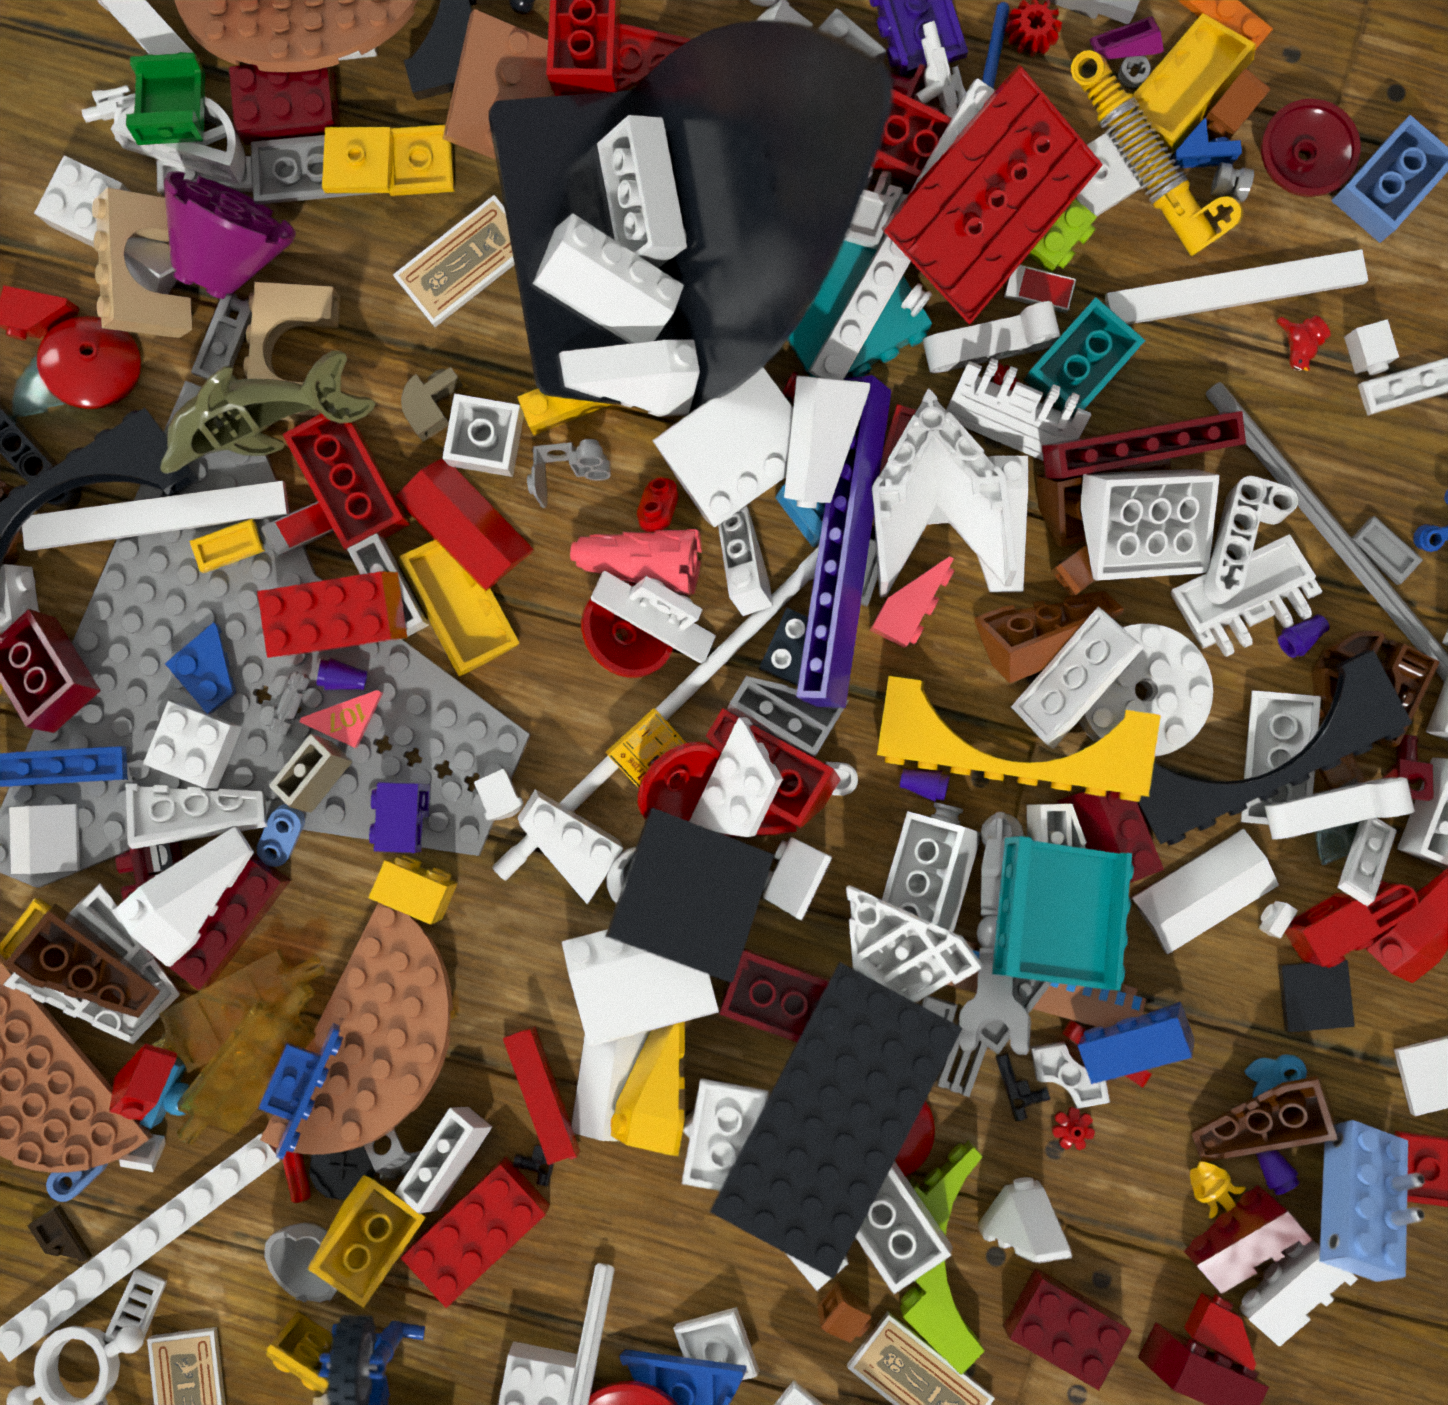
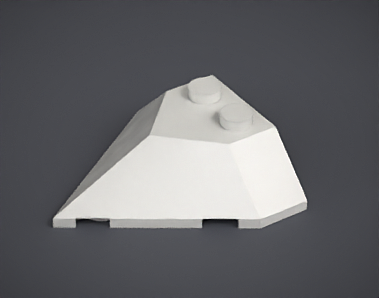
M850 885L847 886V899L850 900L851 905L849 924L854 970L904 997L918 1002L952 981L955 985L982 969L983 964L962 936Z

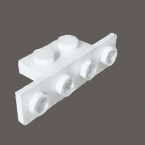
M604 570L591 596L593 602L699 663H703L706 660L716 635L695 624L700 617L702 608L693 604L690 598L678 595L666 588L661 581L645 576L632 587Z

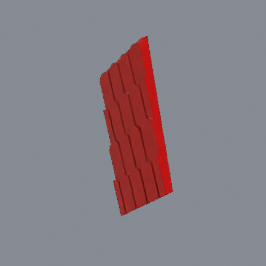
M1018 65L984 103L982 109L959 133L953 144L915 185V189L887 219L882 230L970 325L1103 164L1023 67Z

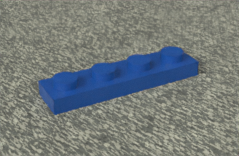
M126 746L0 753V787L128 780Z

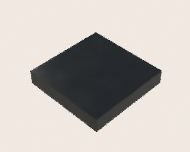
M1345 959L1340 964L1330 968L1310 962L1278 965L1284 1028L1286 1032L1355 1027L1348 960Z

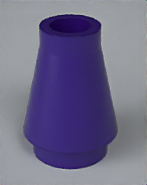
M1317 614L1308 620L1285 628L1278 637L1279 646L1289 657L1304 656L1319 638L1329 631V623L1322 615Z
M330 658L329 661L321 659L316 685L323 686L324 690H365L368 671L358 669L333 658Z
M904 768L900 788L912 791L933 802H936V800L945 801L950 775L942 774L943 770H909Z
M1278 1150L1255 1153L1268 1189H1273L1276 1195L1284 1194L1300 1184L1296 1177L1298 1172Z

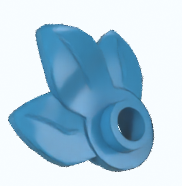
M1289 1054L1281 1055L1276 1060L1264 1057L1253 1061L1244 1071L1250 1079L1257 1082L1252 1098L1283 1082L1304 1079L1307 1075L1304 1062L1299 1057ZM1288 1069L1295 1070V1073L1290 1076L1284 1075Z

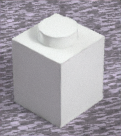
M1388 319L1356 328L1344 337L1355 374L1368 371L1369 375H1374L1389 369L1388 364L1399 357Z

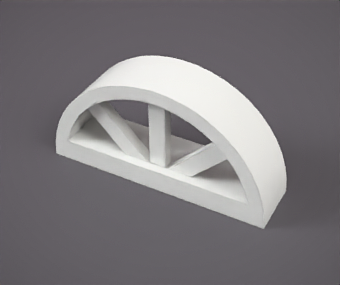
M205 97L204 120L218 127L204 132V141L137 145L126 127V114L134 113L135 103L128 107L111 127L113 134L124 149L239 185L241 183L245 170L243 145L228 115L217 103ZM227 137L226 152L205 146Z

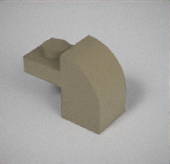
M451 367L447 370L442 368L435 371L429 376V381L425 384L415 374L403 389L401 397L403 413L417 436L423 442L449 425L437 402L463 386Z

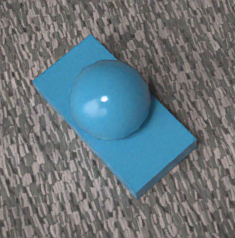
M784 484L775 498L810 545L815 548L820 542L821 520H823L825 503L817 502V508L798 507L797 500L784 498Z
M181 1057L176 1059L157 1105L140 1120L141 1125L151 1129L163 1121L166 1112L171 1115L181 1116L193 1109L197 1097L194 1088L189 1084L181 1083L190 1061Z

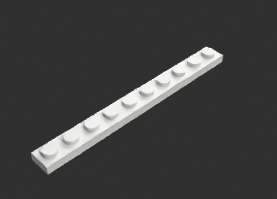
M978 78L972 82L910 193L915 189V185L953 144L959 133L982 109L984 103L995 92L994 89ZM887 235L882 240L808 372L818 378L844 379L911 262Z
M264 1131L0 1327V1350L8 1362L279 1162L281 1159L276 1158L277 1148L260 1141Z

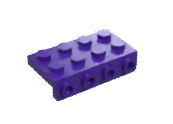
M869 0L871 7H877L879 13L877 18L879 33L882 38H887L889 64L891 68L896 67L899 76L905 77L915 74L919 64L925 65V69L928 66L921 42L922 39H925L922 25L935 21L941 47L945 49L948 63L967 58L968 49L952 0Z

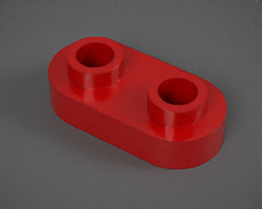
M656 478L645 487L637 510V518L642 530L655 532L656 530H664L670 525L679 498L677 486L673 480Z

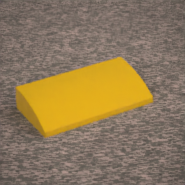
M1204 13L1200 15L1133 94L1139 104L1138 110H1143L1142 116H1148L1146 122H1152L1149 129H1156L1153 135H1160L1157 141H1164L1162 147H1168L1167 152L1172 153V155L1220 100L1241 72L1254 60L1256 48L1254 42Z
M436 540L399 556L398 564L459 677L519 645V641L491 589L485 592Z

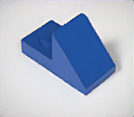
M1204 118L1176 150L1170 160L1175 159L1176 161L1173 166L1178 165L1180 166L1179 169L1219 166L1221 162L1233 165L1242 153L1241 140L1229 141V138L1221 137L1208 142L1207 121Z

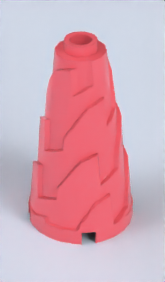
M656 530L654 533L622 532L623 534H593L589 537H579L578 541L573 542L571 545V561H576L577 567L582 568L584 571L602 574L605 570L620 580L638 583L645 576H648L649 578L661 581L666 588L684 596H692L697 588L701 561L697 560V552H701V536L698 530Z

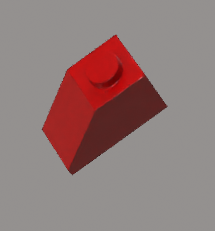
M3 285L0 297V327L6 330L5 335L14 339L26 341L27 336L40 339L57 324L78 315L80 308L67 298Z
M145 1043L114 1077L109 1112L122 1115L126 1119L142 1120L157 1105L177 1059V1052Z
M1201 1292L1184 1329L1194 1340L1254 1371L1256 1362L1242 1318L1232 1309L1234 1304L1217 1293L1212 1298Z

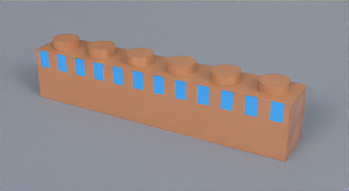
M965 940L979 959V950L976 949L977 943ZM978 971L955 985L952 981L946 985L977 993ZM1051 983L1033 1009L1095 1027L1103 1026V1028L1116 1025L1117 1022L1123 1019L1141 1016L1146 998L1137 994L1138 988L1121 984V991Z

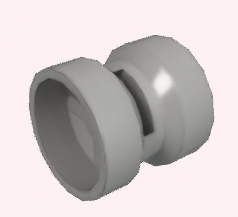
M1221 162L1213 178L1211 194L1220 197L1226 194L1238 199L1240 202H1244L1252 186L1254 170L1244 167L1238 170L1234 169L1232 164Z

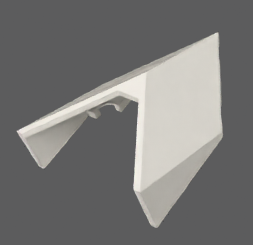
M929 388L918 410L912 416L889 456L887 464L872 486L880 598L888 595L928 524L950 523L1004 587L1012 585L1017 571L1006 475L983 453L982 447L952 413L947 412L937 401V396Z

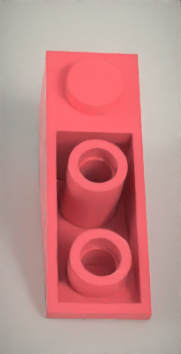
M949 556L887 598L870 631L902 648L907 647L909 642L915 645L924 629L923 626L919 625L925 613L929 616L932 614L939 601V598L934 596L940 585L946 587L954 573V569L950 567L954 558Z

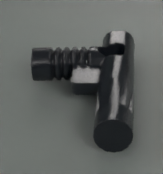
M1008 1053L995 1056L1015 1121L1027 1119L1025 1107L1050 1100L1047 1087L1041 1088L1039 1091L1030 1092L1027 1080L1016 1081ZM1014 1099L1023 1100L1022 1104L1017 1108L1014 1106L1013 1101Z
M536 1145L531 1158L516 1154L513 1167L537 1172L538 1178L536 1183L549 1186L554 1163L549 1165V1172H544L540 1165L547 1164L542 1147Z

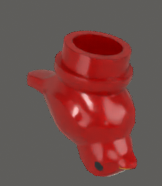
M1317 315L1310 319H1305L1302 324L1292 323L1283 317L1278 318L1276 323L1287 334L1291 368L1296 371H1309V362L1316 356L1318 346L1323 345L1325 340L1331 336L1327 324Z

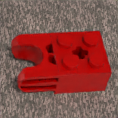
M1380 881L1375 900L1368 906L1349 894L1337 892L1295 916L1285 930V934L1301 960L1330 968L1343 962L1345 954L1354 949L1359 951L1371 946L1375 942L1374 937L1413 915L1418 909V897L1410 886L1389 884L1385 881Z

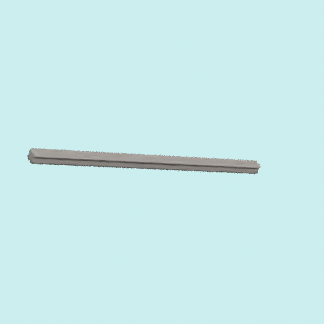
M1221 382L1216 383L1206 392L1208 399L1220 413L1243 412L1247 446L1279 484L1288 486L1296 492L1298 496L1297 506L1417 650L1440 661L1436 672L1445 682L1448 676V653Z

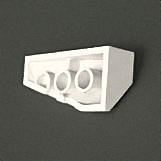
M990 456L988 459L1006 475L1017 568L1012 585L1004 587L979 557L978 560L989 592H1023L1028 503V456Z
M234 826L141 885L115 910L128 933L163 964L171 967L196 944L201 936L198 932L208 915L213 917L219 908L216 903L226 888L233 886L254 852L240 829Z
M1031 1177L1018 1178L1013 1181L1014 1184L1005 1185L978 1223L979 1231L984 1240L990 1242L996 1238L1000 1247H1015L1017 1255L1035 1263L1071 1257L1070 1248L1045 1189L1038 1180L1034 1181Z

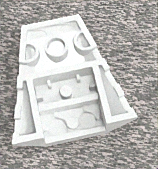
M101 883L85 896L70 911V914L85 924L161 989L160 993L141 1016L136 1018L98 1006L97 1003L85 999L72 998L56 990L33 986L14 972L3 984L13 990L16 988L25 992L39 1002H46L64 1010L63 1013L74 1018L77 1016L92 1023V1026L131 1044H134L180 995L179 990L155 957L128 933L115 910L118 906Z

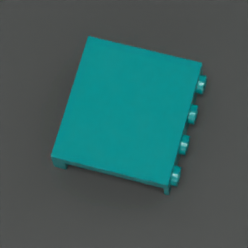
M844 241L819 293L797 328L787 339L809 377H816L808 372L876 253V249ZM904 276L901 277L844 378L864 376L872 370L871 365L880 360L886 363L900 354V348L907 344L914 347L923 342L924 338L928 337L926 333L929 332L932 322L922 308L913 317L911 316L910 309L906 308L904 310L901 308L902 303L912 291Z
M1023 836L1006 837L992 975L1121 991V983L1125 977L1123 956L1128 942L1126 920L1131 907L1129 885L1134 872L1133 864L1131 863L1132 853L1117 854L1033 841L1030 837Z

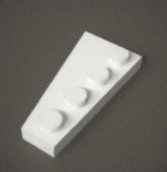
M126 783L127 840L131 849L220 835L234 826L239 828L240 831L267 827L266 800L262 791L232 789L206 791L199 787L173 789L166 785L140 787L138 784Z

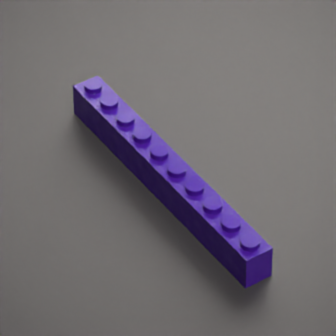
M873 375L844 378V380L870 383V390L831 503H825L796 695L797 698L816 707L846 708L874 515L872 486L880 474L891 390Z

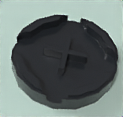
M364 1146L345 1152L312 1154L310 1159V1178L315 1188L325 1197L331 1199L346 1200L363 1175L374 1180L376 1174Z

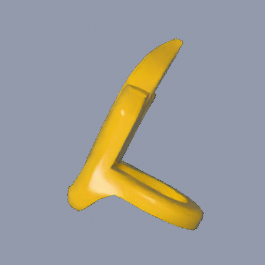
M1200 1161L1197 1168L1189 1170L1194 1196L1198 1201L1207 1203L1210 1206V1219L1218 1213L1216 1201L1225 1208V1213L1229 1212L1236 1205L1228 1191L1234 1194H1241L1246 1189L1245 1186H1234L1230 1182L1231 1178L1226 1170L1208 1162Z

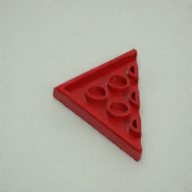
M620 23L617 91H626L638 84L669 54L691 40V38ZM555 91V96L603 92Z

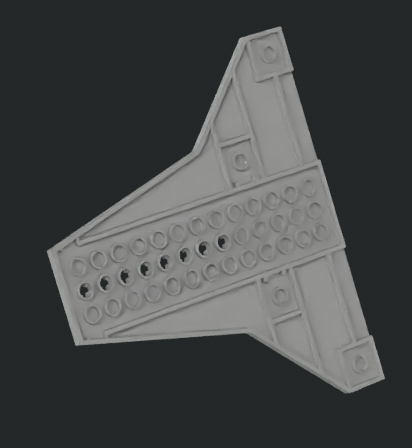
M185 381L164 429L166 435L168 426L175 413L187 401L195 397L202 387ZM229 450L207 454L188 463V466L199 480L176 495L277 482L278 479L268 455L243 456ZM140 485L134 501L167 497L168 495L163 490ZM284 516L255 520L265 548L264 552L206 573L199 571L189 541L241 522L118 538L72 642L101 691L55 733L34 729L25 752L126 746L128 780L9 787L0 808V873L33 887L40 888L129 852L126 783L138 784L140 787L166 785L173 789L199 787L206 791H218L219 789L262 791L265 795L268 821L270 815L278 806L286 804L269 785L310 734L332 741L353 762L312 813L302 811L305 817L303 830L369 840L370 825L375 823L376 810L371 808V793L373 789H377V782L431 784L429 817L423 818L422 848L480 856L495 820H486L484 815L486 810L476 788L473 792L468 789L469 784L466 783L467 777H473L475 773H478L480 775L479 779L505 768L512 781L531 734L403 639L286 657L267 658L257 591L323 581L316 575L305 546L279 558L276 557L261 528ZM215 622L221 627L222 645L224 652H227L230 664L229 674L233 677L236 694L211 715L242 726L219 787L203 788L144 765L143 762L168 701L182 703L205 712L165 663ZM330 658H333L358 669L368 671L365 690H324L323 686H317V675L321 659L329 661ZM299 672L307 675L310 681L306 690H303L301 693L303 694L299 707H302L301 712L296 713L294 719H290L289 723H291V726L286 735L272 732L269 730V726L273 717H277L278 713H276L285 688L290 686L288 681L291 674ZM264 686L269 687L268 693L272 697L270 701L264 700L260 704L256 692L258 689L262 690ZM375 690L383 692L357 748L299 722L301 717ZM386 735L389 737L388 743L392 745V749L390 751L385 750L381 754L378 752L379 747L376 745L377 739H383ZM417 748L419 749L418 755L423 759L421 763H414L412 767L408 764L409 759L406 758V754ZM447 760L450 762L449 768L453 770L451 776L445 775L441 779L438 777L439 772L436 770L437 764H443ZM78 804L80 870L37 874H11L9 807ZM280 821L283 827L289 828L285 821Z

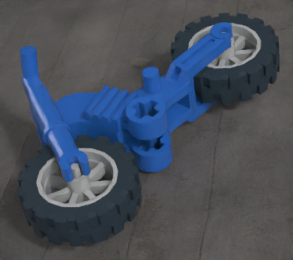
M341 1316L339 1323L332 1326V1350L329 1353H322L320 1356L322 1368L319 1372V1377H328L329 1389L327 1392L328 1400H330L329 1405H388L390 1394L385 1375L386 1364L392 1359L394 1351L402 1338L424 1340L426 1326L391 1321L382 1333H374L375 1322H373L372 1316Z

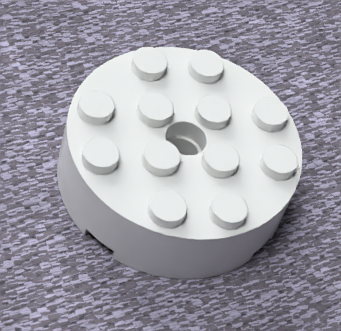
M1135 624L1123 627L1144 648L1082 716L1079 723L1087 735L1094 742H1097L1124 719L1125 710L1159 714L1161 718L1155 756L1171 753L1190 742L1199 733L1208 718L1213 701V682L1209 666L1199 649L1188 638L1171 628L1157 624ZM1137 683H1141L1147 688L1146 697L1142 701L1135 694Z

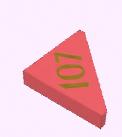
M375 690L301 717L299 722L357 748L383 692Z

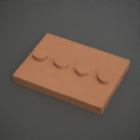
M474 9L470 13L442 139L496 160L488 118L490 107L498 100L554 96L555 91H552L546 75L548 40Z

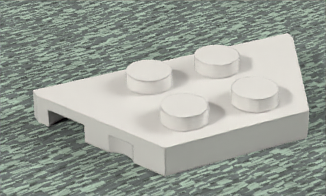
M747 717L738 718L689 822L717 833L751 837L756 835L783 778L777 767L771 763L769 753L763 742L758 743L749 728L752 726V723Z

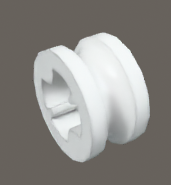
M920 283L913 288L901 305V308L904 310L906 308L910 309L911 316L913 317L921 311L932 295L931 291H923V285Z

